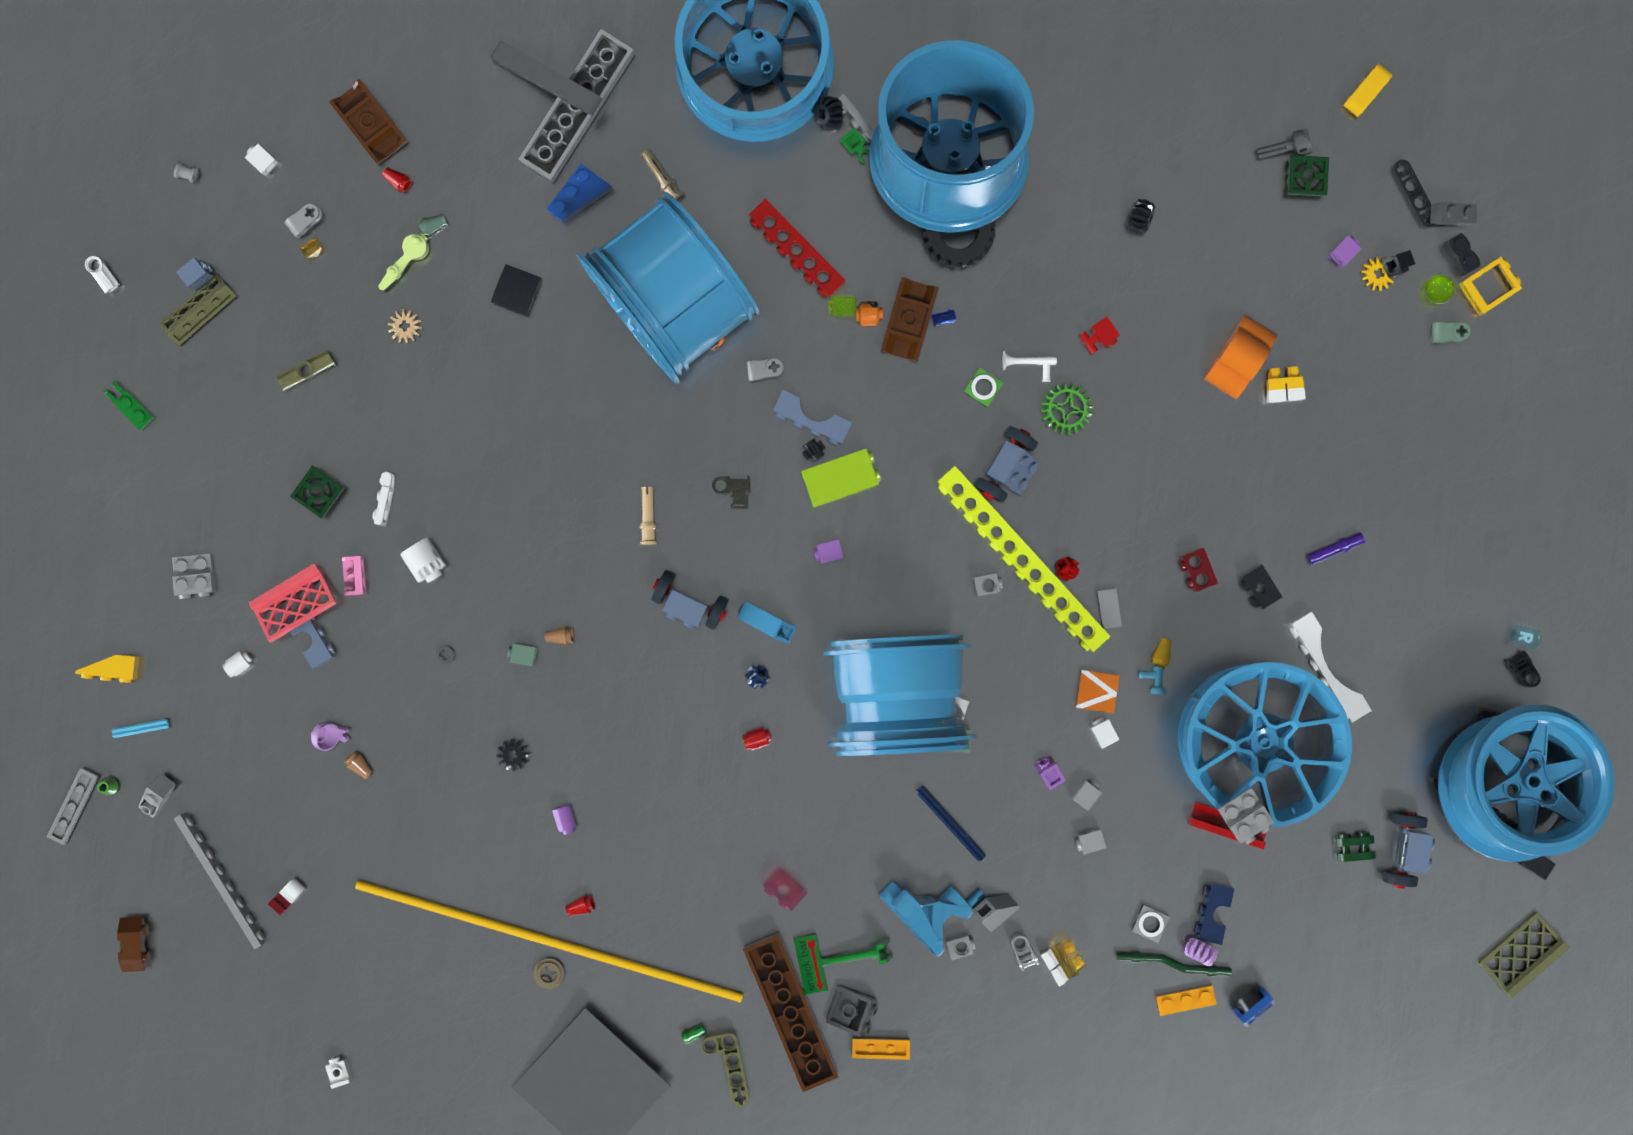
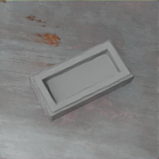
M1117 589L1097 591L1102 628L1121 627Z

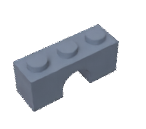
M304 608L302 614H308L311 610ZM289 615L286 624L293 623L296 616ZM315 617L290 631L292 636H297L302 632H306L311 636V647L304 651L303 654L312 669L318 668L335 657V649L330 642H326L323 637L325 632L320 625L317 627L314 622Z

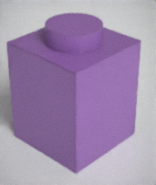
M1346 236L1329 255L1341 267H1344L1362 248L1359 246L1360 242L1356 238Z
M839 540L819 544L817 549L814 550L816 561L820 560L821 564L843 559Z

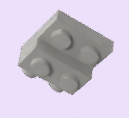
M212 554L172 557L174 596H179V599L191 598V594H198V597L210 596V592H216Z
M1251 787L1217 809L1240 844L1245 843L1247 845L1256 839L1254 835L1262 832L1264 834L1273 828L1271 826L1274 823L1273 819Z

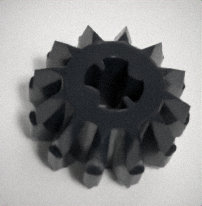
M824 96L816 101V106L813 107L815 110L813 116L817 118L816 123H820V127L826 129H833L842 124V119L845 118L842 114L845 110L841 107L842 102H839L837 97Z
M1138 199L1135 202L1129 218V227L1131 229L1144 233L1149 229L1155 212L1154 203L1146 199Z
M510 739V745L507 741H504L503 745L505 748L498 747V750L503 752V754H497L496 757L503 758L499 765L506 763L505 770H508L511 765L512 771L515 772L516 765L519 769H522L523 765L521 762L528 763V760L523 757L529 756L530 753L523 752L527 745L520 747L521 740H518L515 745L514 739ZM514 750L516 751L515 755L518 757L517 759L514 758L513 760H511V755L509 754V751L513 752Z

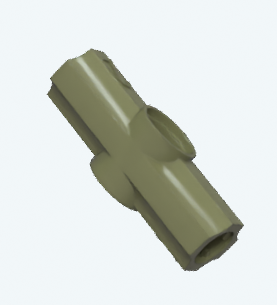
M327 349L306 361L299 362L296 366L276 377L282 389L286 391L334 366L335 361ZM305 365L310 367V372L307 375L302 374V368Z

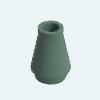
M443 214L420 218L421 220L417 222L418 228L424 236H429L442 226L447 225Z

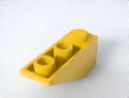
M114 655L76 670L75 674H81V678L86 679L100 676V680L112 681V678H119V682L131 683V680L138 678L140 656Z

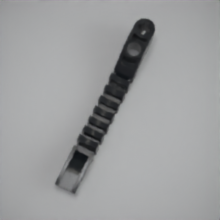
M1431 776L1429 781L1438 790V779ZM1492 807L1496 815L1504 823L1517 829V824H1514L1515 821L1507 818V815L1500 813V810ZM1545 856L1517 862L1545 881L1556 865Z

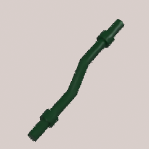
M1132 951V953L1117 952L1116 955L1117 960L1132 961V963H1140V961L1162 962L1187 974H1206L1208 977L1232 975V968H1220L1216 965L1208 967L1186 966L1165 955L1141 954L1137 951Z

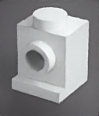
M340 1056L332 1058L325 1066L331 1083V1089L348 1084L353 1080L346 1058L340 1059ZM338 1069L340 1075H335L334 1070Z

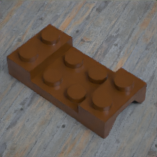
M360 79L342 96L329 101L377 165L408 143L407 139Z

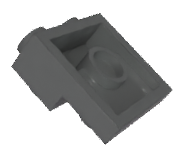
M838 986L826 1023L858 1037H863L871 1030L872 1024L869 1022L871 1016H875L878 1011L877 1000Z

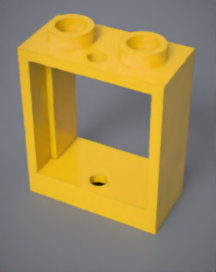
M1501 256L1458 284L1479 316L1522 289L1520 279L1517 275H1513L1509 262ZM1497 265L1512 289L1487 305L1472 281Z

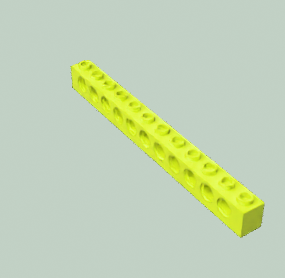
M956 466L938 481L939 486L937 488L944 495L948 493L952 498L950 502L957 510L961 508L965 512L963 515L970 524L974 522L978 526L977 532L983 538L986 536L991 541L989 545L996 552L1000 551L1004 555L1002 559L1008 566L1013 565L1017 569L1015 573L1022 581L1026 579L1030 583L1028 588L1035 595L1037 593L1040 594L1043 598L1041 602L1048 609L1051 607L1056 612L1054 616L1060 623L1064 621L1069 626L1067 630L1073 637L1077 635L1081 639L1080 645L1086 651L1091 650V652H1094L1111 637ZM960 484L963 492L960 495L954 494L952 491L953 485ZM968 498H972L976 502L973 509H968L965 506V501ZM981 512L987 513L989 517L986 523H981L978 520V515ZM994 526L1001 529V535L997 538L991 534V529ZM1008 540L1014 543V549L1011 552L1006 551L1004 548V544ZM1019 555L1026 556V565L1020 566L1017 563ZM1033 569H1037L1040 572V577L1037 580H1033L1030 577V572ZM1046 583H1050L1053 586V591L1050 594H1045L1043 591V586ZM1060 597L1066 601L1065 607L1061 609L1056 606V600ZM1073 611L1079 615V619L1075 623L1069 620V614ZM1084 626H1089L1092 630L1091 635L1088 637L1082 634Z

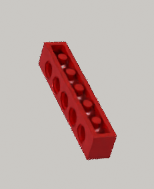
M766 198L749 214L751 218L749 222L756 229L760 227L765 232L763 236L770 243L773 241L778 246L776 248L782 256L787 255L791 259L789 263L796 270L800 268L805 273L803 277L810 284L814 282L818 286L816 290L821 296H827L830 299L846 283V280ZM772 218L775 224L772 227H766L764 225L765 219ZM786 232L788 234L787 240L780 241L777 238L778 233ZM794 245H798L802 251L800 254L794 255L790 251ZM807 259H812L815 262V266L813 268H806L804 262ZM824 272L829 278L826 282H820L817 276Z

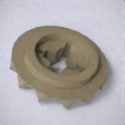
M545 958L535 966L534 979L540 987L554 989L564 979V968L557 960ZM547 966L550 971H557L552 975V981L548 976H541L546 973Z

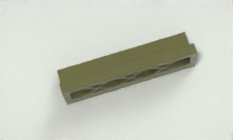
M216 274L165 318L160 325L167 336L180 346L235 298L236 294ZM217 282L220 283L214 289H212ZM174 321V324L168 328L167 326Z

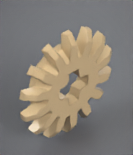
M402 309L401 315H399L398 311H395L396 318L390 316V319L394 322L388 323V326H393L388 332H394L395 334L392 338L395 339L398 336V342L400 343L402 338L405 339V343H408V338L415 341L414 334L420 336L416 331L417 329H422V327L417 326V323L422 321L421 319H415L418 316L417 313L411 316L412 310L410 309L407 314H405V309ZM404 320L407 324H410L407 331L399 327V325L403 324Z

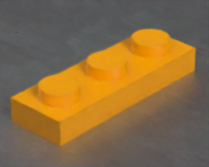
M1213 985L1156 996L1160 1016L1217 1005Z
M852 1038V1058L910 1060V1039Z

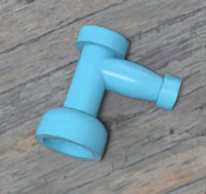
M1153 667V671H1139V678L1155 679V686L1151 688L1150 694L1166 695V689L1162 687L1163 671H1165V668Z

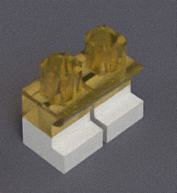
M1071 940L1063 944L1059 942L1039 952L1059 987L1065 984L1067 980L1079 975L1078 971L1086 966L1081 956L1072 961L1068 957L1069 954L1077 950Z

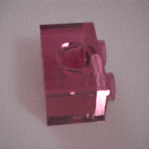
M779 866L763 883L764 891L770 897H777L780 900L778 904L785 910L789 908L792 911L807 894V891ZM781 885H786L790 891L788 894L782 895L779 893L778 888Z

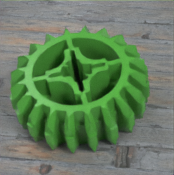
M1063 383V389H1061L1058 384L1056 385L1057 392L1052 388L1049 390L1052 396L1045 394L1044 397L1049 401H1042L1041 404L1047 406V408L1041 409V413L1047 412L1043 420L1050 419V422L1046 424L1048 427L1052 423L1055 425L1052 431L1055 432L1059 427L1060 434H1063L1064 429H1066L1067 435H1070L1071 428L1077 433V426L1084 429L1085 426L1082 422H1090L1086 416H1092L1093 413L1088 412L1087 409H1092L1093 405H1087L1086 403L1091 401L1090 397L1084 398L1087 395V391H1084L1082 394L1079 393L1082 388L1081 386L1074 390L1075 384L1072 383L1070 389H1067V383ZM1068 393L1064 403H1053L1056 396ZM1073 395L1080 400L1082 409L1073 405ZM1067 403L1069 404V408L1073 410L1071 412L1069 411L1068 414H1066L1065 410L1061 408L1062 406H1066ZM1051 408L1061 413V423L1054 418ZM1071 414L1081 415L1076 423L1067 424Z

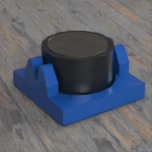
M1255 987L1235 1004L1236 1008L1233 1012L1244 1026L1248 1027L1272 1007L1275 1001L1263 987L1259 988V990Z

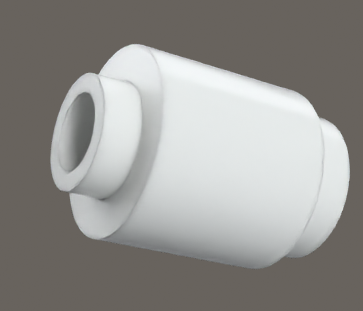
M240 650L225 661V664L222 665L223 669L230 677L238 676L252 666V657L247 651L243 652Z

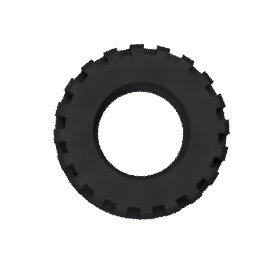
M995 221L976 228L974 241L962 249L948 246L943 241L940 232L922 228L923 244L928 254L937 263L940 262L948 268H967L980 262L989 252L996 233Z

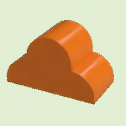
M1244 314L1204 377V380L1237 399L1264 364L1278 334Z

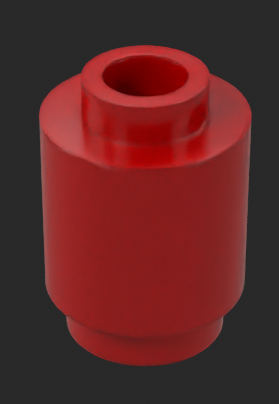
M764 727L748 731L746 735H742L747 750H755L770 745L769 741L772 740L769 729L765 730Z

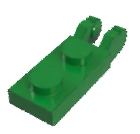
M114 381L112 383L113 387L122 395L117 399L108 389L104 391V394L114 402L113 404L139 431H142L155 417L128 390H125L117 381Z

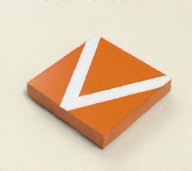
M1081 670L1076 708L1114 713L1120 676Z

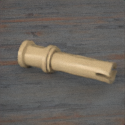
M648 149L643 152L641 157L661 183V190L671 194L677 201L682 199L685 193L681 192L675 184L676 180L669 177L652 150Z
M641 487L642 523L640 524V529L642 530V541H640V545H657V541H655L657 525L654 523L653 510L654 487H648V495L647 488Z

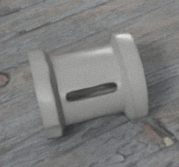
M178 161L175 166L174 177L188 179L192 183L195 182L198 167H191Z

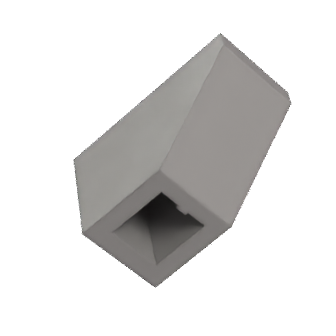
M160 773L146 788L138 808L143 813L154 818L172 794L176 784Z
M1009 894L985 898L972 912L992 932L1020 907Z

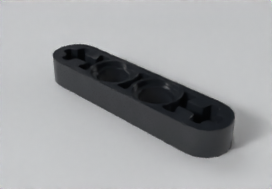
M1406 160L1397 161L1392 167V172L1419 224L1425 229L1434 227L1436 224L1430 225L1429 222H1424L1426 215L1428 217L1431 216V202L1411 164ZM1399 164L1401 166L1405 165L1406 169L1404 170V173L1406 176L1408 174L1411 175V177H1407L1404 181H1402L1401 179L1405 177L1403 172H1398L1397 170L1399 168ZM1410 180L1415 183L1416 188L1414 191L1407 190V181ZM1418 197L1422 198L1425 202L1422 208L1415 206L1414 202ZM1426 208L1429 209L1428 211L1425 212L1426 215H1425L1424 213H1422V214L1420 215L1419 212L1425 210Z

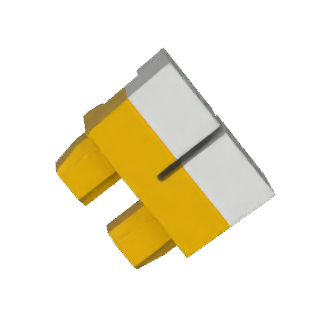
M1298 366L1287 367V378H1281L1280 368L1269 369L1268 379L1265 380L1267 388L1266 403L1302 401L1306 399L1303 376H1300Z

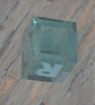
M1513 625L1509 644L1536 650V647H1539L1541 643L1540 631Z

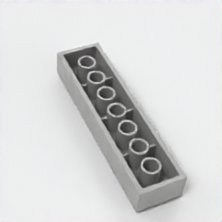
M600 29L569 79L597 94L603 100L593 116L557 97L519 157V161L554 183L635 55L634 49Z

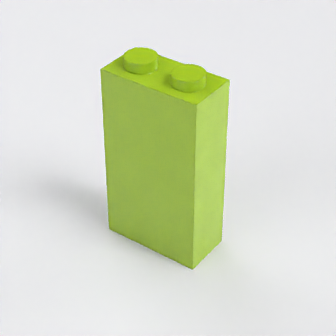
M863 449L801 471L813 507L815 508L878 486V481L881 480L878 469H873L872 463L875 460L872 452H867V449Z

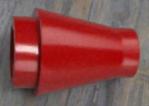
M389 167L382 173V177L398 192H406L412 183L409 175Z
M584 895L566 905V913L568 916L591 913L595 910L592 896Z

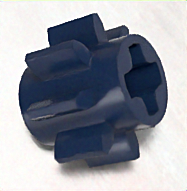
M751 665L745 674L748 685L754 689L758 686L764 688L770 679L767 669L760 665L756 668Z

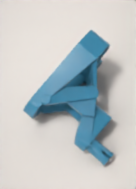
M891 882L879 894V897L935 956L939 957L945 951L942 947L943 923L952 914L968 919L973 914L972 910L986 898V895L977 888L965 901L951 886L939 898L932 897L931 895L909 894L905 889L902 891L894 882Z

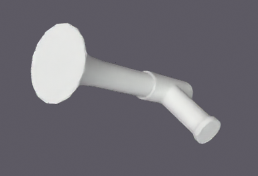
M1004 350L1002 366L1003 370H1005L1007 366L1013 364L1043 365L1042 382H1051L1050 365L1057 364V357H1015L1008 355Z

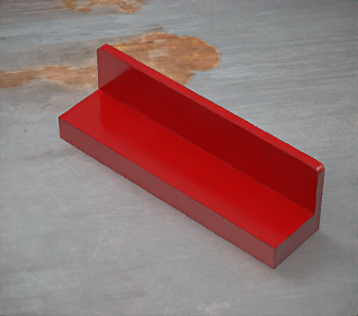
M1195 803L1189 825L1237 841L1217 809ZM1262 832L1254 835L1256 839L1248 845L1264 850L1266 833L1262 834Z

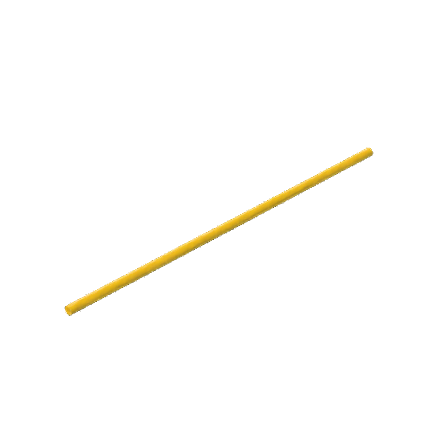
M357 880L355 886L357 890L741 1003L744 993L365 881Z

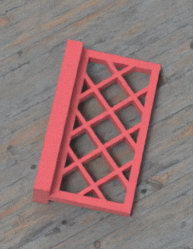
M315 563L249 602L270 643L337 604L326 583L322 570ZM320 579L319 590L311 589L313 583ZM299 591H305L302 600L295 599ZM310 592L317 593L314 603L307 601ZM321 595L328 596V602L324 604H318ZM284 600L289 601L286 610L278 609L281 602ZM293 602L301 603L298 612L290 611ZM305 605L312 606L308 614H302ZM268 610L272 611L269 620L263 619L261 614ZM277 612L284 613L281 622L274 621ZM288 615L296 616L291 624H286ZM272 624L278 625V631L271 635L270 629Z

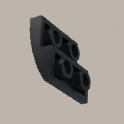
M505 264L491 303L527 316L541 283V277Z

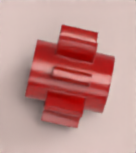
M1069 556L1060 559L1056 565L1058 570L1056 575L1065 581L1076 578L1080 571L1077 567L1079 562Z

